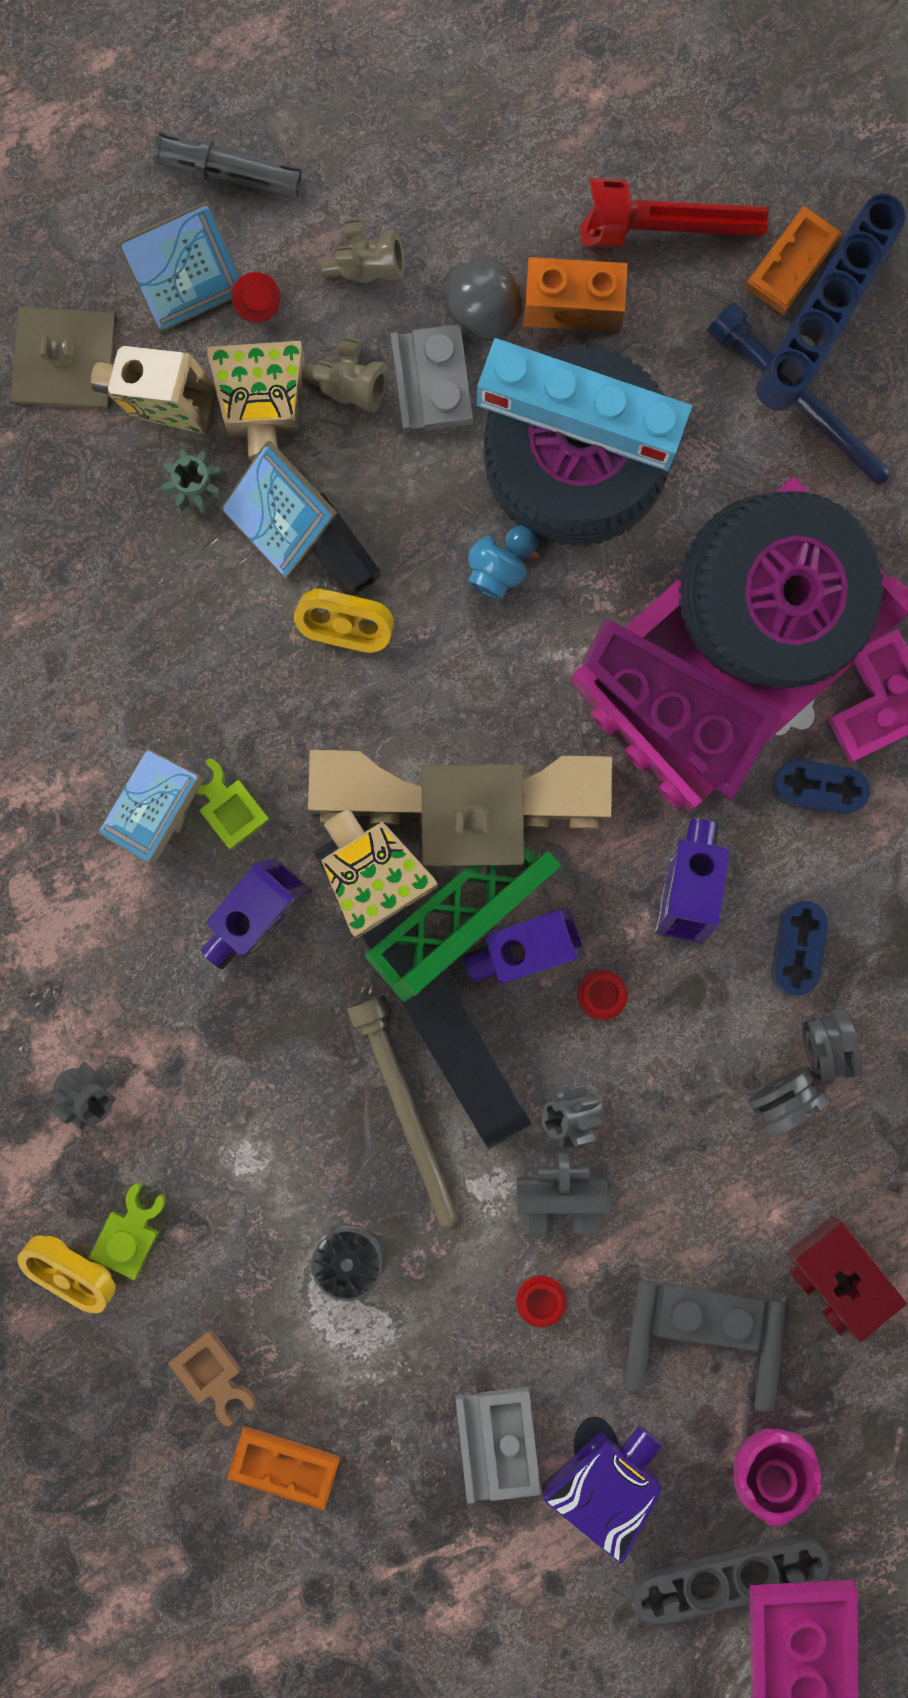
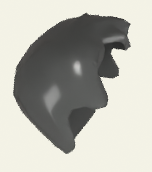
M483 257L456 265L449 270L444 279L446 281L445 300L449 312L458 324L470 330L477 337L493 341L494 338L504 337L514 328L521 313V295L515 278L503 263Z

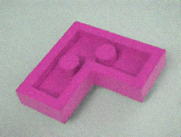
M898 629L866 644L861 652H857V657L853 661L871 698L827 719L849 763L908 735V648Z

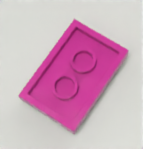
M853 1580L750 1585L751 1698H858V1590Z

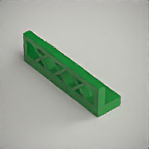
M524 843V866L526 868L516 877L497 876L496 865H487L486 874L476 873L484 865H468L365 954L364 957L399 998L406 1002L417 995L561 867V864L549 850L537 858ZM464 882L486 883L485 904L481 908L460 906L461 885ZM495 884L506 885L495 895ZM451 895V905L440 904ZM430 912L451 914L450 935L445 940L424 938L425 916ZM460 915L471 916L459 926ZM415 926V937L403 936ZM393 944L414 946L413 968L402 977L381 955ZM423 947H433L434 949L423 958Z

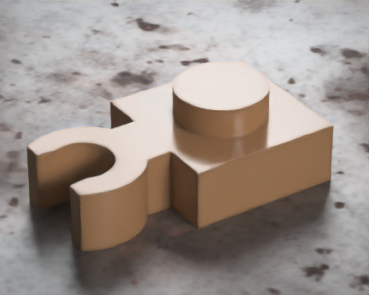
M211 1328L168 1363L198 1404L211 1395L216 1402V1417L226 1427H230L235 1421L234 1416L227 1408L229 1400H241L249 1411L256 1404L255 1397L250 1389L243 1385H235L231 1380L242 1368Z

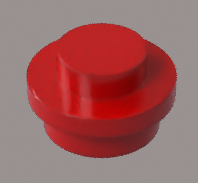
M250 272L240 277L234 284L231 301L234 310L242 319L251 323H262L276 314L280 306L281 295L276 282L270 276L261 272Z
M597 970L586 975L580 982L577 998L581 1009L588 1016L597 1020H608L622 1012L627 1003L628 992L624 981L617 974L608 970Z
M545 1275L530 1277L521 1284L517 1291V1311L521 1318L531 1326L539 1328L549 1327L557 1323L565 1312L567 1300L564 1289L552 1277Z

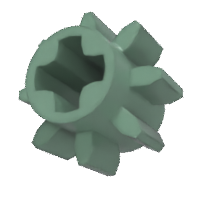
M180 449V458L173 465L170 463L163 464V468L170 476L171 481L165 482L161 485V488L165 495L171 496L178 493L175 505L179 511L182 512L187 507V504L197 505L198 509L203 513L205 512V502L211 497L220 499L222 496L219 489L213 484V481L223 477L222 471L219 466L206 468L209 464V457L206 451L202 450L197 457L188 456L183 449ZM198 473L202 480L201 483L191 482L188 488H186L183 480L185 478L193 480Z

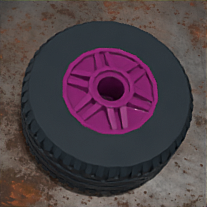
M579 344L578 347L568 345L565 349L556 347L553 351L547 350L542 352V354L664 395L663 391L658 389L659 385L656 381H652L650 374L647 371L644 372L640 365L637 363L634 365L627 356L624 358L618 352L613 354L607 348L603 347V350L598 349V346L586 348V345ZM490 410L488 412L484 435V465L487 480H489V487L493 491L496 501L500 502L501 509L507 512V516L511 520L516 521V525L527 527L535 532L539 539H547V542L553 544L554 542H559V545L565 546L566 544L578 547V544L588 546L590 543L600 544L603 540L609 541L615 536L618 537L624 534L625 530L629 531L636 523L643 519L644 515L648 514L651 507L657 501L669 475V471L607 451L602 446L589 445L562 435L558 431L554 433L553 430L537 427ZM573 445H579V446H582V447H584V448H577V447H574Z
M804 491L774 492L749 496L743 500L735 501L731 505H727L722 511L714 514L713 519H709L704 524V528L698 531L696 534L697 538L692 540L690 544L691 549L687 551L685 555L686 561L682 564L683 574H680L679 578L681 582V587H679V594H681L679 606H682L681 616L686 621L684 623L685 629L689 630L690 634L688 636L696 643L695 647L697 650L702 652V656L709 660L711 665L719 668L720 672L728 674L734 679L755 685L777 688L811 686L818 681L827 680L829 676L839 673V669L846 668L850 661L855 660L857 652H861L865 648V642H869L871 638L870 632L874 631L877 625L876 619H879L880 616L879 606H882L883 599H881V594H884L883 586H881L883 574L880 571L882 566L881 562L877 561L879 555L877 549L873 547L874 542L871 538L867 537V530L865 527L862 528L861 522L857 518H853V514L849 510H844L842 505L833 503V500L827 497L822 498V495L810 494Z

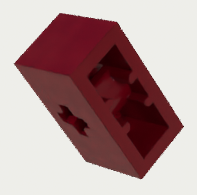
M831 1216L786 1253L795 1265L788 1272L808 1296L814 1291L817 1292L827 1305L821 1311V1314L840 1337L848 1331L858 1342H862L908 1304L846 1225L834 1216ZM840 1271L847 1275L846 1281L850 1286L844 1292L837 1288L838 1282L834 1278Z

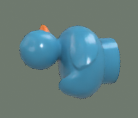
M517 525L506 534V549L496 545L495 539L491 535L480 538L469 551L468 561L472 573L467 583L472 588L489 597L503 600L507 589L515 588L525 580L528 570L523 560L539 558L537 553L538 535L523 525Z

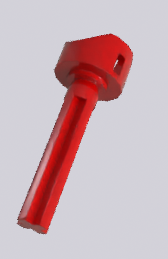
M588 178L594 204L585 220L580 224V238L582 246L622 248L629 228L632 230L763 236L768 230L767 218L769 209L762 206L650 200L631 201L627 180Z

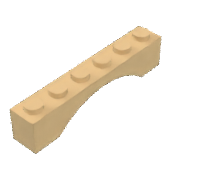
M310 750L308 811L311 815H320V823L325 824L332 817L346 809H350L354 816H370L369 824L377 825L381 822L386 826L399 825L400 817H420L419 825L422 826L421 786L403 781L385 771L361 751ZM560 756L542 771L524 779L523 828L546 829L549 828V820L569 821V829H599V821L607 822L611 818L612 757Z

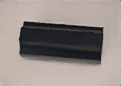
M320 493V495H321V496L333 507V509L336 511V509H335L334 506L331 504V502L328 500V498L325 496V494H324V493ZM338 513L311 549L342 592L347 595L356 596L373 585L381 576V571Z

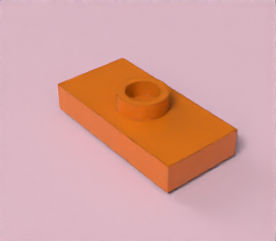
M803 205L749 278L745 289L784 316L839 242L843 233Z
M244 1426L227 1480L325 1511L341 1456Z

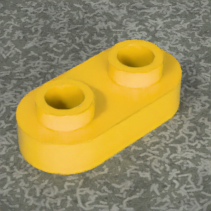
M313 589L306 592L300 598L294 612V622L297 629L308 639L366 653L377 652L385 648L390 641L394 629L393 615L383 604L325 589ZM316 608L326 609L329 613H321ZM364 618L372 620L376 624H369L364 620Z
M32 1237L17 1257L20 1269L29 1279L82 1311L88 1313L102 1312L116 1292L115 1283L107 1268L99 1263L90 1262L68 1249L56 1237Z

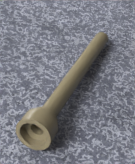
M381 995L347 1009L353 1027H359L361 1034H367L439 1224L449 1229L457 1224L458 1215L387 1032L386 1026L390 1025L387 1015L391 1014L385 996Z

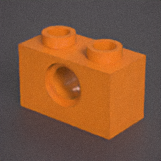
M529 257L523 327L620 333L625 313L628 263Z

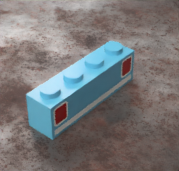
M494 338L477 385L476 406L537 427L553 430L554 433L556 431L561 432L562 435L589 445L602 446L607 451L665 471L670 469L692 408L690 404Z

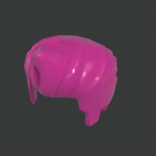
M768 1428L748 1437L738 1448L734 1460V1484L739 1500L756 1517L772 1527L783 1526L794 1520L799 1514L804 1513L821 1491L819 1462L811 1444L801 1435L783 1429Z

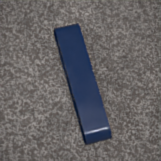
M885 193L872 196L849 225L758 378L756 393L760 402L767 408L775 411H783L790 408L813 381L905 224L906 210L902 202L895 196ZM871 222L876 223L881 229L876 228ZM848 259L857 263L859 268L854 267L851 263H849ZM824 297L832 299L837 307L831 306ZM800 335L809 337L815 347L807 345ZM777 374L786 376L791 381L792 386L784 385L778 379Z

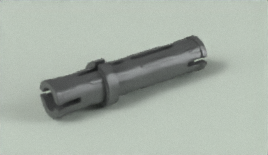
M159 131V135L156 137L153 152V161L156 164L195 173V178L202 180L212 177L262 191H269L294 200L298 196L302 180V168L284 165L248 154L226 150L225 148L214 146V141L204 138L201 142L162 131Z

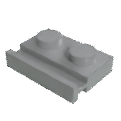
M460 324L412 330V333L398 335V332L390 333L403 434L410 433V430L425 429L427 431L473 425Z
M529 1387L478 1392V1394L463 1396V1394L455 1395L467 1504L485 1499L495 1501L541 1495Z

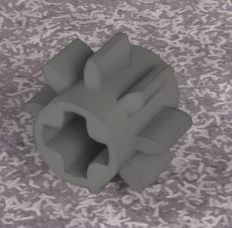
M85 1062L80 1065L79 1069L71 1068L63 1071L56 1079L53 1090L49 1094L59 1102L52 1110L53 1114L65 1124L71 1122L80 1130H84L86 1124L94 1125L101 1122L111 1111L112 1104L116 1099L106 1091L113 1083V1080L100 1069L95 1071Z
M585 1084L551 1089L553 1101H549L543 1106L541 1114L542 1124L546 1133L553 1139H559V1146L561 1148L573 1145L579 1147L596 1142L592 1131L599 1129L604 1124V1109L598 1097L592 1093H587Z

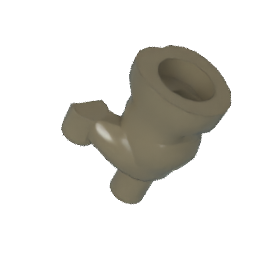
M361 218L345 220L346 224L343 226V231L346 239H350V245L337 247V251L334 254L335 257L322 258L320 261L321 273L324 279L342 276L348 280L369 284L379 278L391 281L402 280L405 274L404 254L397 229L385 230L378 239L368 241L365 222Z
M344 336V340H340L338 343V353L342 355V358L336 364L319 361L320 365L309 363L305 365L302 374L303 382L319 386L323 394L331 396L335 401L341 404L352 403L362 410L376 413L381 408L387 391L388 367L386 363L376 361L366 366L359 365V356L362 351V342L360 340Z

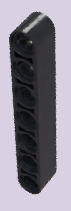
M333 840L313 851L325 873L326 871L321 860L338 850ZM405 908L362 935L370 950L409 917ZM415 926L403 936L415 937ZM393 944L381 954L400 977L413 968L414 946ZM423 947L424 958L430 953L428 947ZM443 972L406 1002L400 999L489 1150L532 1125Z

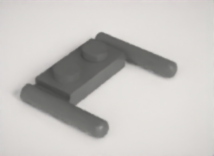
M638 1280L624 1380L625 1390L632 1394H639L644 1390L651 1334L657 1335V1337L758 1352L759 1350L761 1351L754 1406L760 1413H771L775 1408L788 1302L670 1283Z

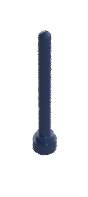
M732 302L712 322L707 332L720 345L724 342L730 348L735 345L763 371L773 354L749 331L752 326L746 321L748 314L735 302ZM777 374L778 379L784 385L792 386L791 381L786 376ZM807 388L794 404L874 483H885L890 476L888 467Z

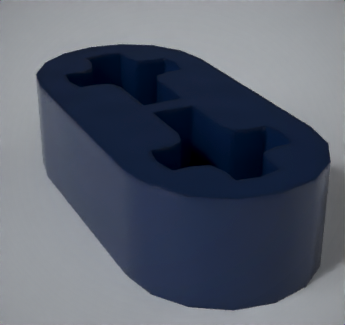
M793 760L783 765L775 773L773 791L783 804L791 807L834 814H850L861 809L868 802L870 784L860 771L852 768L805 760ZM797 770L801 772V780L817 783L816 790L803 789L799 792L798 797L792 795V787L784 785V779L793 776ZM846 778L850 780V788L857 790L858 796L849 799L845 805L841 803L842 797L840 794L825 791L826 785L838 786Z
M800 901L788 906L782 912L779 919L771 978L774 985L781 992L788 995H804L811 992L816 987L821 974L828 918L818 904L810 901ZM805 910L808 911V920L815 922L816 927L815 930L806 931L803 946L797 945L799 929L791 926V919L801 916L802 911ZM796 951L801 952L800 968L808 971V977L806 980H798L795 988L791 986V978L783 976V968L785 966H793Z

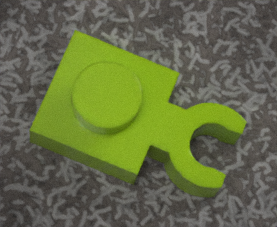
M209 758L205 762L213 771V779L209 784L201 785L196 794L207 797L210 802L199 811L229 850L232 851L271 820L239 780L227 788L224 785L225 773L222 767L215 760Z
M140 1182L135 1183L127 1192L125 1200L128 1209L127 1214L125 1215L117 1210H113L110 1213L89 1256V1259L132 1280L138 1277L160 1232L147 1226L149 1219L162 1212L167 1202V1195L161 1193L156 1198L153 1207H143L138 1200L139 1193L144 1185Z

